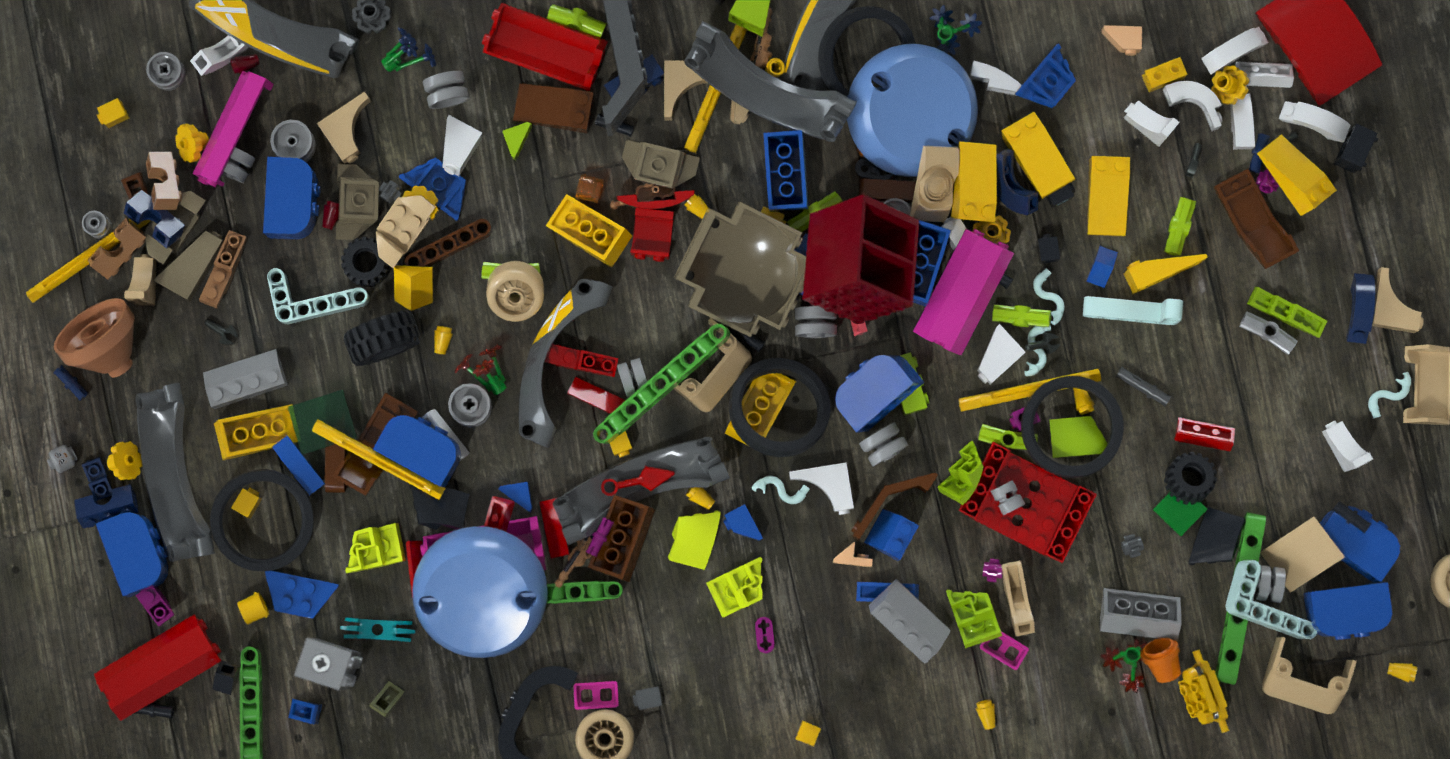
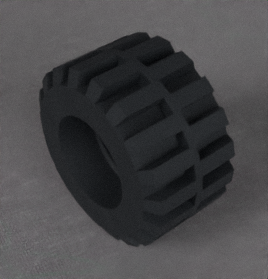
M374 238L354 239L355 242L347 244L348 248H344V255L341 256V265L345 275L352 282L362 287L375 286L374 284L382 283L381 280L388 277L387 273H390L391 268L379 258L377 241ZM364 252H372L377 257L375 268L370 272H360L356 268L358 256Z
M1190 452L1188 455L1183 453L1175 458L1165 472L1164 483H1167L1166 490L1171 491L1169 495L1171 497L1175 496L1177 502L1182 500L1183 504L1186 505L1189 502L1193 505L1197 501L1198 503L1203 501L1214 489L1217 482V477H1214L1217 472L1212 469L1214 464H1209V458H1202V454L1198 453L1195 455L1194 452ZM1182 471L1193 472L1199 479V486L1188 485L1183 480Z

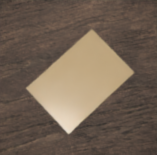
M1312 517L1260 552L1272 569L1274 567L1285 568V587L1290 593L1344 558V555L1315 517Z

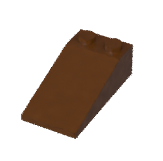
M520 83L513 121L529 122L534 125L588 134L594 93L576 89Z

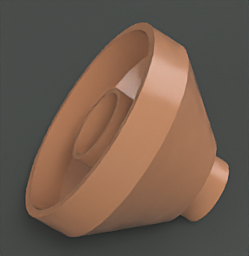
M114 298L97 303L80 313L63 328L55 340L54 350L66 365L103 374L108 373L112 378L118 377L128 371L133 364L130 356L132 354L135 316L122 299Z

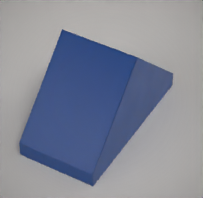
M1099 246L1086 282L1105 288L1114 268L1118 252Z
M528 482L499 487L498 490L530 513L532 512L533 507Z
M292 699L288 718L310 724H318L322 705Z

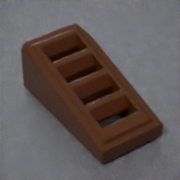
M141 172L121 180L129 199L140 192H132L133 189L141 187L146 194H149ZM138 180L139 183H136L131 186L129 185V182Z

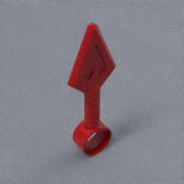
M645 466L639 477L617 482L611 478L605 479L601 484V490L607 496L615 495L618 489L634 485H642L652 491L674 476L675 472ZM606 482H613L615 484L613 492L608 493L604 490Z

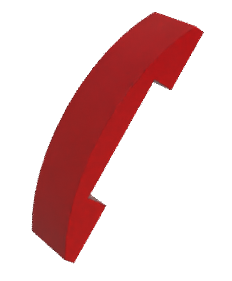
M694 190L673 191L674 199L638 202L636 194L618 195L616 198L620 202L634 207L658 209L670 207L689 199L694 195Z

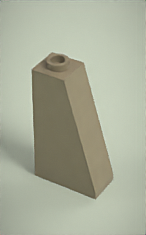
M205 231L163 270L154 281L191 302L224 242L221 240L223 236L214 231L211 233Z

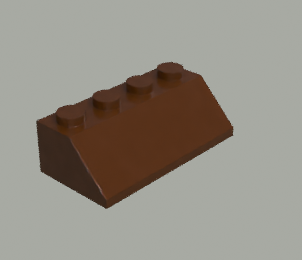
M614 495L606 519L614 522L606 537L607 541L603 542L597 557L592 555L588 568L630 582L655 509Z

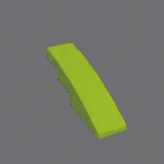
M1260 287L1254 288L1247 303L1263 313L1317 338H1320L1327 323V320L1297 304H1292Z

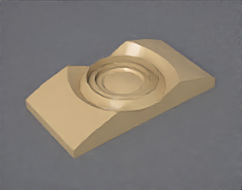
M923 145L910 212L911 217L920 221H946L953 205L954 182L959 174V148Z

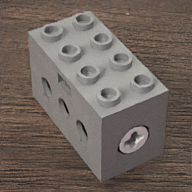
M306 638L294 676L337 690H349L350 687H354L357 678L354 674L356 669L360 668L363 657H360L361 652L318 638Z

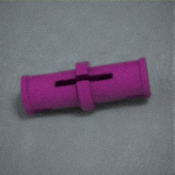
M604 517L602 518L596 533L594 532L592 535L594 537L586 550L587 553L597 557L603 542L607 541L606 537L614 522Z

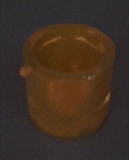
M581 174L576 190V198L598 204L604 179Z

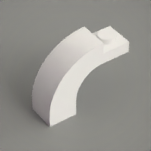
M1260 27L1251 28L1220 45L1201 59L1209 73L1213 74L1242 56L1268 44V41Z
M228 35L219 43L201 49L190 61L199 74L203 76L227 65L231 59H234V56H240L249 47Z
M1179 81L1166 85L1162 89L1169 107L1182 102L1194 103L1203 110L1211 131L1217 130L1222 126V117L1219 112H1216V109L1221 107V102L1214 92L1206 86L1193 81Z
M1285 101L1279 119L1283 122L1311 128L1321 133L1327 139L1339 142L1345 141L1350 128V124L1341 117L1303 102L1292 103Z

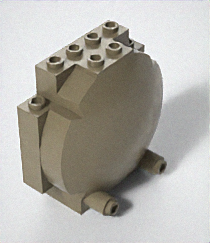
M742 202L737 203L730 218L712 209H707L674 276L675 279L695 288L687 306L749 337L752 334L756 335L760 324H758L759 320L779 330L781 327L785 328L789 321L787 315L790 310H794L798 302L796 297L798 293L803 292L806 256L794 251L795 247L799 248L803 240L800 237L802 232Z

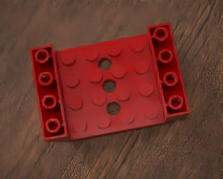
M992 442L982 462L983 470L979 483L971 497L963 505L961 504L958 511L1043 556L1063 563L1097 494L1080 485L1076 486L1011 453L1009 449ZM1013 480L1018 489L1016 493L1021 495L1022 499L1028 498L1031 501V507L1024 509L1021 506L1002 515L998 507L1000 502L995 501L991 491ZM1031 481L1039 483L1040 488L1037 492L1030 490L1029 484ZM1019 515L1022 517L1023 522L1020 526H1015L1012 523L1013 516Z

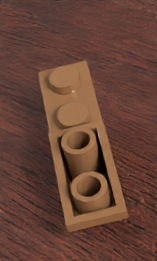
M231 230L228 231L214 261V268L199 298L201 303L218 308L223 295L227 293L246 243V236Z

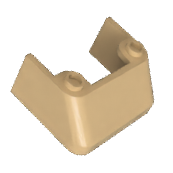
M712 318L708 320L710 326L718 324ZM720 328L717 330L720 334H722L719 338L723 337L724 335L723 328ZM731 333L729 339L719 347L725 356L702 384L693 378H689L683 381L680 386L677 385L674 390L702 412L713 410L751 363V353Z
M1276 637L1262 683L1263 692L1268 696L1324 714L1334 713L1348 691L1357 661L1346 660L1342 677H1333L1329 681L1328 687L1324 688L1290 677L1292 664L1289 660L1280 657L1286 638Z

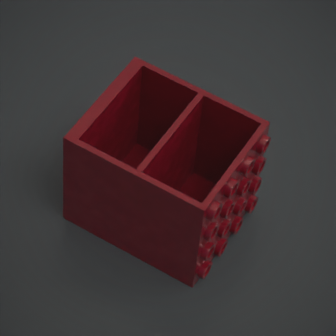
M864 194L811 213L802 299L810 302L813 306L824 308L827 312L838 314L841 318L852 320L855 324H863L865 321L875 320L877 317L890 315L893 312L904 311L905 308L912 307L919 220Z

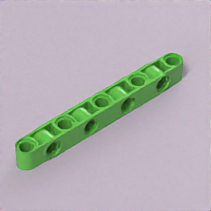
M715 324L700 335L596 427L593 433L594 439L599 443L609 444L625 432L711 357L729 339V329L722 324ZM723 328V337L717 338L716 331ZM694 354L695 361L688 364L687 356ZM661 379L666 381V386L663 389L658 388V382ZM635 404L637 407V411L635 414L631 415L629 413V407ZM602 430H606L608 432V436L605 440H602L600 438V433Z
M1249 512L1245 513V524L1241 531L1234 573L1240 561L1255 560L1259 562L1266 516ZM1249 536H1252L1255 539V545L1253 547L1247 544V538ZM1249 565L1247 566V572H1248V573L1250 572V566H1249ZM1242 584V591H1244L1245 586ZM1237 602L1236 608H1237V610H1239V606H1240V605H1239V603ZM1228 611L1226 612L1215 674L1218 682L1235 685L1248 620L1241 618V621L1236 623L1233 620V615L1228 613ZM1228 650L1234 652V659L1231 661L1226 658Z
M616 581L564 583L560 588L556 587L555 584H547V604L604 601L607 599H617L623 594L622 585ZM612 585H618L620 589L619 593L615 596L609 593V588ZM573 587H579L581 590V594L577 598H573L570 594Z
M246 647L241 652L240 759H263L261 652L256 647ZM249 650H253L256 655L252 661L248 660L246 656ZM249 689H253L256 693L253 700L247 697ZM249 728H253L256 731V736L253 739L247 736Z

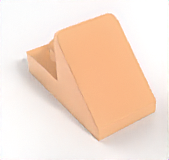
M855 542L833 559V563L863 567H872L873 559H869V555L857 554V557H854Z

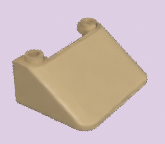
M1436 345L1405 346V361L1415 364L1414 407L1404 410L1403 423L1450 425V347Z

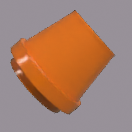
M1158 638L1144 646L1140 654L1142 661L1148 665L1158 682H1171L1181 675L1178 655L1180 648L1177 641L1170 638Z

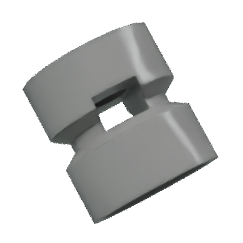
M89 211L82 219L84 231L94 238H104L111 232L112 223L110 219L99 211Z
M1013 480L991 491L995 501L1000 502L998 507L1002 515L1025 505L1021 495L1016 493L1018 489Z

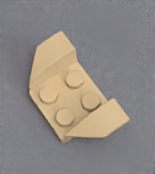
M421 195L398 197L377 227L376 240L379 258L394 268L400 258L410 250L430 221V214L435 209V206Z

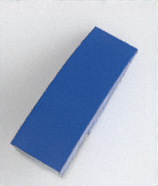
M288 435L272 446L309 495L325 484L321 476Z
M857 582L856 601L873 602L891 583ZM902 584L919 600V584Z

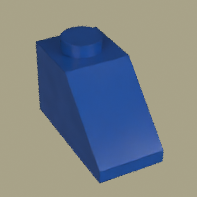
M745 504L724 515L726 519L723 522L728 531L732 529L735 534L758 541L763 539Z

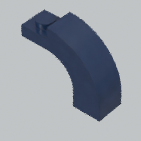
M1005 149L997 153L996 156L997 196L1012 211L1028 216L1038 211V192L1027 190L1017 182L1013 172L1014 150Z
M1354 273L1351 285L1352 313L1346 339L1347 342L1366 344L1374 317L1375 280L1373 275Z

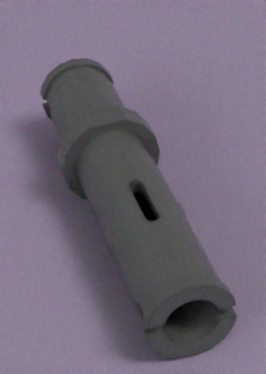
M1121 367L1116 375V378L1131 385L1147 395L1148 399L1152 398L1164 407L1171 398V396L1159 390L1155 384H1149L1124 367Z

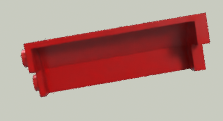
M501 3L498 9H494L491 17L494 20L492 29L489 34L485 33L482 40L484 45L483 53L590 91L596 80L600 63L603 61L608 41Z
M194 614L94 673L97 686L101 692H104L109 701L107 702L109 707L120 721L221 662L219 655L221 650L216 642L212 643L205 631L208 628L203 619L199 620Z

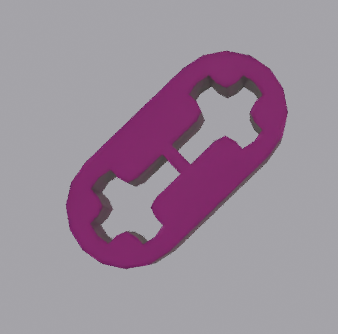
M761 617L755 623L758 650L767 654L774 648L773 625L769 618ZM761 620L769 623V627L766 628V634H763L762 628H758ZM763 636H767V642H771V646L768 647L767 651L764 650V647H760V643H763Z

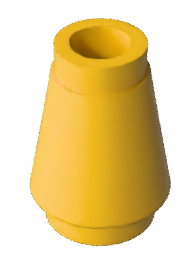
M778 58L769 60L765 67V72L773 77L781 76L785 70L783 61Z
M695 194L684 204L687 207L686 210L703 219L707 209H709L701 197Z
M437 326V329L434 330V353L446 354L453 336L452 328Z
M1073 388L1076 411H1079L1080 415L1094 411L1093 406L1095 404L1088 392Z
M690 487L686 493V496L689 497L688 500L708 510L715 502L702 487Z
M1389 663L1387 674L1408 683L1409 681L1414 682L1417 667L1413 666V664Z
M983 700L977 702L976 711L984 729L995 728V707L992 701Z

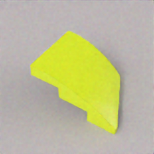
M715 510L713 513L708 514L698 513L693 516L678 517L672 532L675 541L668 559L705 570L717 534L721 512Z
M393 523L379 528L369 527L354 531L353 545L349 552L350 560L345 572L353 573L406 561L399 524Z
M761 557L706 582L722 618L762 600Z

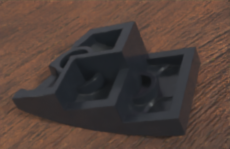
M409 485L414 498L413 504L417 511L418 524L435 530L441 525L455 530L462 529L470 494L444 487L445 491L440 500L417 487Z
M1208 507L1191 552L1189 565L1208 562V564L1232 562L1239 547L1238 538L1245 524V518Z

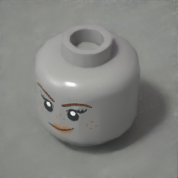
M61 445L49 451L47 463L51 470L55 469L58 473H62L75 466L77 457L71 446Z

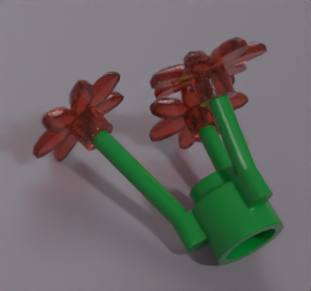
M497 345L489 350L482 351L479 356L488 354L492 359L488 361L484 359L482 365H476L477 369L475 370L468 363L472 357V354H469L456 367L455 373L461 368L469 371L486 387L488 392L492 391L494 395H498L507 388L504 383L506 379L501 372L495 352L503 347ZM495 366L498 376H492L490 368ZM482 373L489 378L487 382L480 377Z
M1136 639L1134 646L1127 645L1128 649L1125 652L1121 651L1119 654L1118 648H1115L1112 652L1107 647V654L1100 655L1101 658L1106 660L1103 663V667L1110 665L1112 672H1114L1115 666L1122 668V664L1119 662L1121 660L1132 666L1130 676L1123 673L1125 680L1119 682L1120 685H1126L1125 692L1130 691L1132 688L1135 693H1138V687H1145L1142 682H1139L1143 679V676L1136 677V667L1139 659L1142 661L1140 654L1147 642L1140 646L1139 641Z

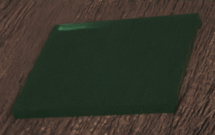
M343 390L288 407L302 455L335 445V443L312 431L318 419L353 439L357 438Z

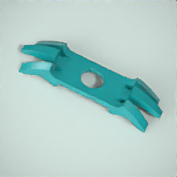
M345 617V621L357 622L360 625L340 626L342 630L359 632V635L349 634L344 635V638L411 642V638L396 637V634H415V630L396 628L397 625H412L413 621L369 620ZM375 624H380L383 627L381 635L373 634L372 627Z

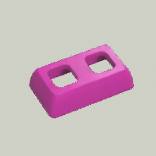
M1002 631V636L998 637L1002 640V644L997 651L988 646L990 640L981 643V650L1014 670L1019 668L1029 651L1028 647ZM1010 646L1019 651L1014 661L1005 657V653Z
M616 681L576 683L573 686L574 707L576 710L614 708L619 705ZM610 688L612 690L611 701H601V689ZM582 690H592V702L581 701Z

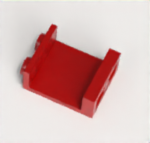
M636 207L632 249L630 251L635 259L645 260L646 257H651L653 261L664 262L665 259L669 260L674 212Z

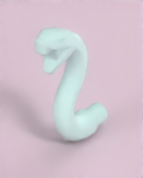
M1046 268L1035 277L1033 288L1035 293L1042 299L1052 300L1056 303V310L1051 311V315L1054 318L1051 324L1056 325L1063 316L1065 306L1063 299L1059 295L1042 290L1043 282L1051 274Z
M1034 326L1028 334V344L1036 342L1035 337L1037 335L1051 331V326L1050 328ZM1043 348L1033 350L1038 354L1039 360L1036 364L1026 362L1029 365V370L1024 371L1025 376H1033L1045 366L1047 357Z
M1408 372L1403 373L1404 378L1402 380L1396 379L1402 385L1400 392L1393 393L1387 390H1379L1371 395L1368 407L1374 419L1381 417L1378 406L1379 398L1401 400L1408 395L1411 386V377Z
M765 476L757 480L752 486L753 491L756 492V489L760 488L765 494L766 485L769 483L774 484L777 487L780 498L788 504L802 502L810 490L807 486L803 485L795 495L789 496L786 493L783 482L775 476Z

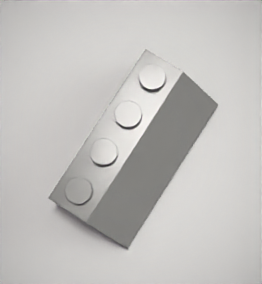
M277 349L203 372L205 390L210 406L214 409L288 386Z
M897 579L869 604L870 613L924 664L940 650L951 632L943 622Z
M1108 588L1103 589L1100 631L1178 640L1181 628L1180 597Z

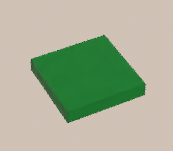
M1170 491L1153 508V511L1181 537L1207 508L1201 502L1198 503V501L1193 505L1190 502L1187 505L1183 504L1182 500L1177 502L1175 496L1171 497L1169 495Z

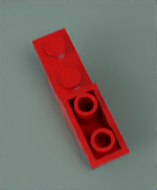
M552 344L545 363L582 372L615 377L619 358Z

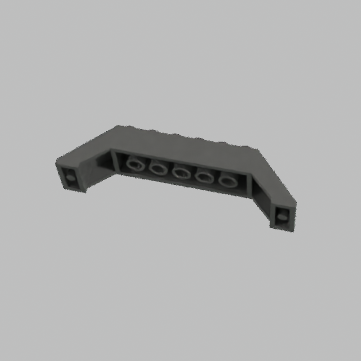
M603 0L620 86L609 103L602 106L608 136H613L645 93V85H648L631 0Z

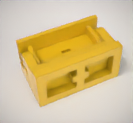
M1180 57L1145 70V74H1142L1148 92L1180 81L1187 76Z

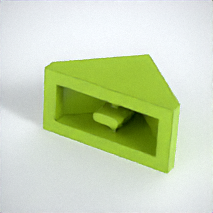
M529 122L502 131L512 159L515 161L532 129V125Z

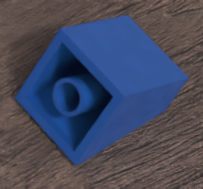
M882 509L864 543L899 561L919 525L903 516Z

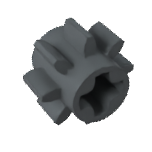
M391 180L388 184L383 182L379 188V191L382 192L380 197L392 204L398 197H402L400 192L402 188Z
M1134 534L1124 536L1125 541L1121 542L1124 555H1130V558L1141 556L1140 551L1144 550V545L1140 536L1135 537Z

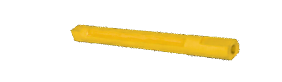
M735 25L729 39L739 50L747 29ZM711 85L684 146V149L694 153L697 152L721 94Z
M130 219V221L139 228H142L151 221L144 220L137 225L134 221ZM114 232L108 234L26 292L27 297L34 303L89 265L88 259L100 246L109 251L119 244L120 241L115 237Z
M1099 369L1066 375L1085 377L1096 382L1101 381ZM1056 378L959 398L960 411L1031 397L1039 387Z
M319 419L314 424L312 429L314 433L345 448L438 500L443 495L444 487L434 484Z

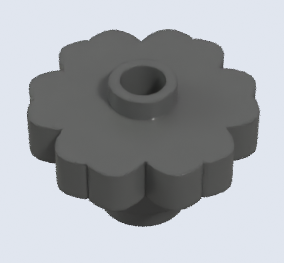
M358 0V7L352 9V19L355 23H358V29L366 34L371 33L372 30L375 33H380L386 29V22L391 20V10L386 6L385 0Z

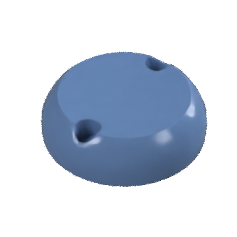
M902 44L883 50L864 64L857 73L849 90L848 98L857 102L847 119L852 139L867 160L890 174L917 177L923 145L958 148L959 141L970 142L975 132L978 103L972 81L964 68L953 57L937 48L923 44ZM872 81L878 84L879 87H874Z
M467 527L444 535L425 552L414 575L412 589L413 604L422 627L439 645L462 656L489 658L513 651L531 637L543 618L547 604L548 586L546 575L539 559L520 539L496 528Z

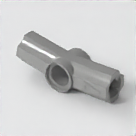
M1247 311L1239 326L1260 336L1263 340L1269 341L1287 355L1298 342L1280 329L1275 322H1269ZM1267 326L1273 329V336L1265 333Z

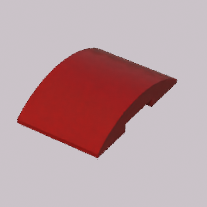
M1274 0L1255 13L1274 42L1280 45L1299 73L1298 77L1319 107L1382 66L1370 38L1344 0Z

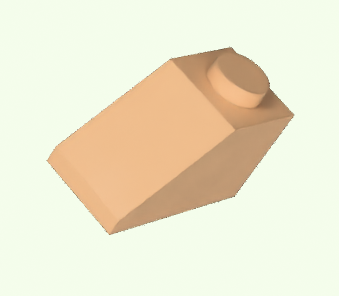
M1103 26L1102 34L1119 52H1125V55L1133 56L1141 51V26Z

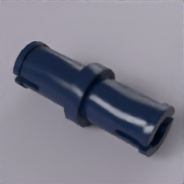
M1258 133L1255 148L1251 152L1253 156L1248 168L1249 171L1260 173L1262 160L1257 153L1267 146L1270 136Z
M63 365L53 372L65 384L64 387L69 389L79 401L89 394L78 382V378L76 376L73 377Z

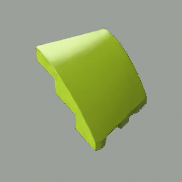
M1092 416L1049 420L1053 458L1101 454L1108 444Z
M970 441L959 451L961 458L948 469L951 475L937 487L940 493L962 505L975 491L983 470L981 459L973 441Z
M946 590L965 648L1002 636L988 593H972L969 591L959 593Z

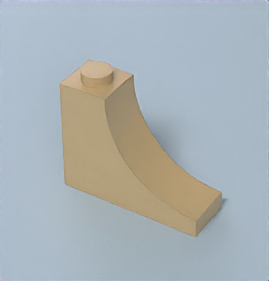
M664 61L665 121H672L674 108L686 91L697 85L707 83L692 69L687 67L684 61Z
M365 92L317 123L344 164L354 162L358 158L357 155L360 154L355 142L354 128L358 115L371 102Z
M140 254V257H134L132 280L124 296L126 300L135 305L155 306L156 282L154 280L157 270L156 259L151 258L148 254Z
M1379 268L1375 283V309L1372 326L1410 333L1418 332L1423 326L1422 312L1410 309L1396 297L1389 281V268Z

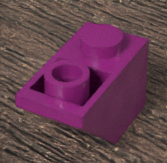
M149 587L136 595L158 627L175 615L158 587Z

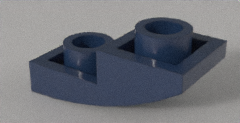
M99 456L82 463L83 470L89 481L88 485L96 501L111 496L112 486L101 457Z

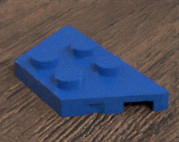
M1059 44L1053 47L1016 91V96L1053 108L1076 81L1075 77L1069 69L1067 60H1064L1060 53L1061 46Z
M436 157L405 174L399 175V178L412 188L414 186H425L427 191H433L439 200L436 206L454 220H459L466 180L463 177L447 173L442 168L443 163Z
M265 571L274 610L277 612L314 619L319 610L339 587V584L275 571Z

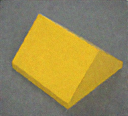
M395 265L394 301L411 311L433 303V267Z

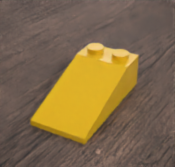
M1035 112L1001 130L1004 143L1008 149L1014 150L1015 159L1042 199L1075 180V177Z
M1282 135L1278 136L1257 153L1300 216L1315 209L1337 191L1327 175Z
M959 141V174L954 183L951 218L995 222L997 205L996 145Z
M1091 156L1089 159L1087 235L1126 236L1130 157Z
M567 194L546 224V227L610 267H613L632 238V235L624 227Z
M1207 254L1147 260L1142 263L1138 260L1126 267L1127 271L1124 273V276L1132 293L1135 294L1202 263L1208 256Z
M771 373L756 378L752 381L742 399V410L746 421L754 431L765 438L796 381L783 374ZM730 421L725 434L746 444L738 436Z
M292 404L219 419L214 423L223 460L273 449L272 446L286 435L294 443L301 442Z

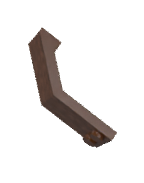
M1249 169L1213 186L1239 237L1264 269L1299 252L1291 234L1288 235L1272 215Z
M385 393L358 441L373 449L385 426L392 418L401 415L416 418L419 411ZM349 452L344 460L340 462L332 477L367 496L384 470Z
M931 473L884 486L861 522L857 521L851 530L853 532L852 537L857 541L861 538L888 495L918 488L926 493L938 474Z

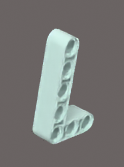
M273 268L267 275L275 315L283 324H292L364 307L370 301V296L366 290L354 288L293 303L286 274L281 269ZM280 273L282 275L281 280L273 282V276ZM285 292V299L278 301V293ZM358 293L365 294V298L361 302L356 301ZM340 297L346 298V303L343 306L337 305V300ZM320 302H327V308L320 311L318 309ZM302 306H308L309 308L306 315L300 314ZM289 310V318L283 320L281 318L282 312Z
M1086 296L1084 297L1083 317L1163 325L1178 324L1182 320L1183 300L1166 299L1162 303Z
M1255 560L1240 561L1236 566L1226 601L1228 613L1298 639L1314 638L1317 631L1312 626V622L1253 601L1261 567ZM1248 565L1250 566V572H1249V573L1247 572V566H1248ZM1242 584L1245 586L1244 591H1242ZM1237 602H1238L1239 605H1240V606H1239V610H1237V608H1236ZM1254 608L1256 609V615H1255V616H1254V614H1253ZM1271 614H1272V616H1273V621H1272V622L1270 621V616H1271Z

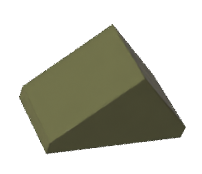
M388 681L370 703L369 707L382 716L388 717L405 691Z

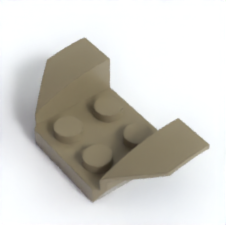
M626 140L622 155L623 161L635 180L671 189L696 176L700 157L687 155L682 151Z
M337 164V181H340L339 221L336 222V240H354L378 220L379 182L369 177L357 165Z
M192 191L183 192L182 200L178 203L177 210H168L174 217L180 219L185 227L182 236L167 249L152 237L157 224L151 221L145 229L148 255L164 265L172 252L174 254L177 253L199 221L200 215L198 212L206 200Z

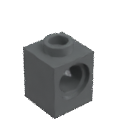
M659 686L637 690L636 695H633L635 707L638 706L639 710L662 706Z

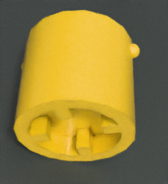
M254 592V595L237 602L240 613L247 625L261 618H267L269 615L267 605L259 592Z

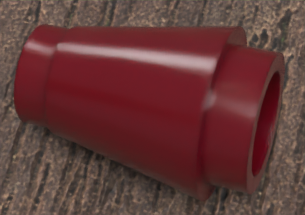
M257 54L234 56V59L230 60L234 74H241L242 71L246 72L260 65Z
M327 200V203L324 204L322 227L333 230L339 218V203Z

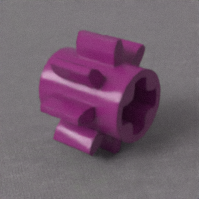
M1265 170L1264 173L1260 172L1256 180V184L1260 185L1259 189L1264 193H1272L1273 190L1277 191L1279 184L1269 170Z
M990 558V562H984L983 576L987 577V581L997 582V578L1002 579V564H999V559Z

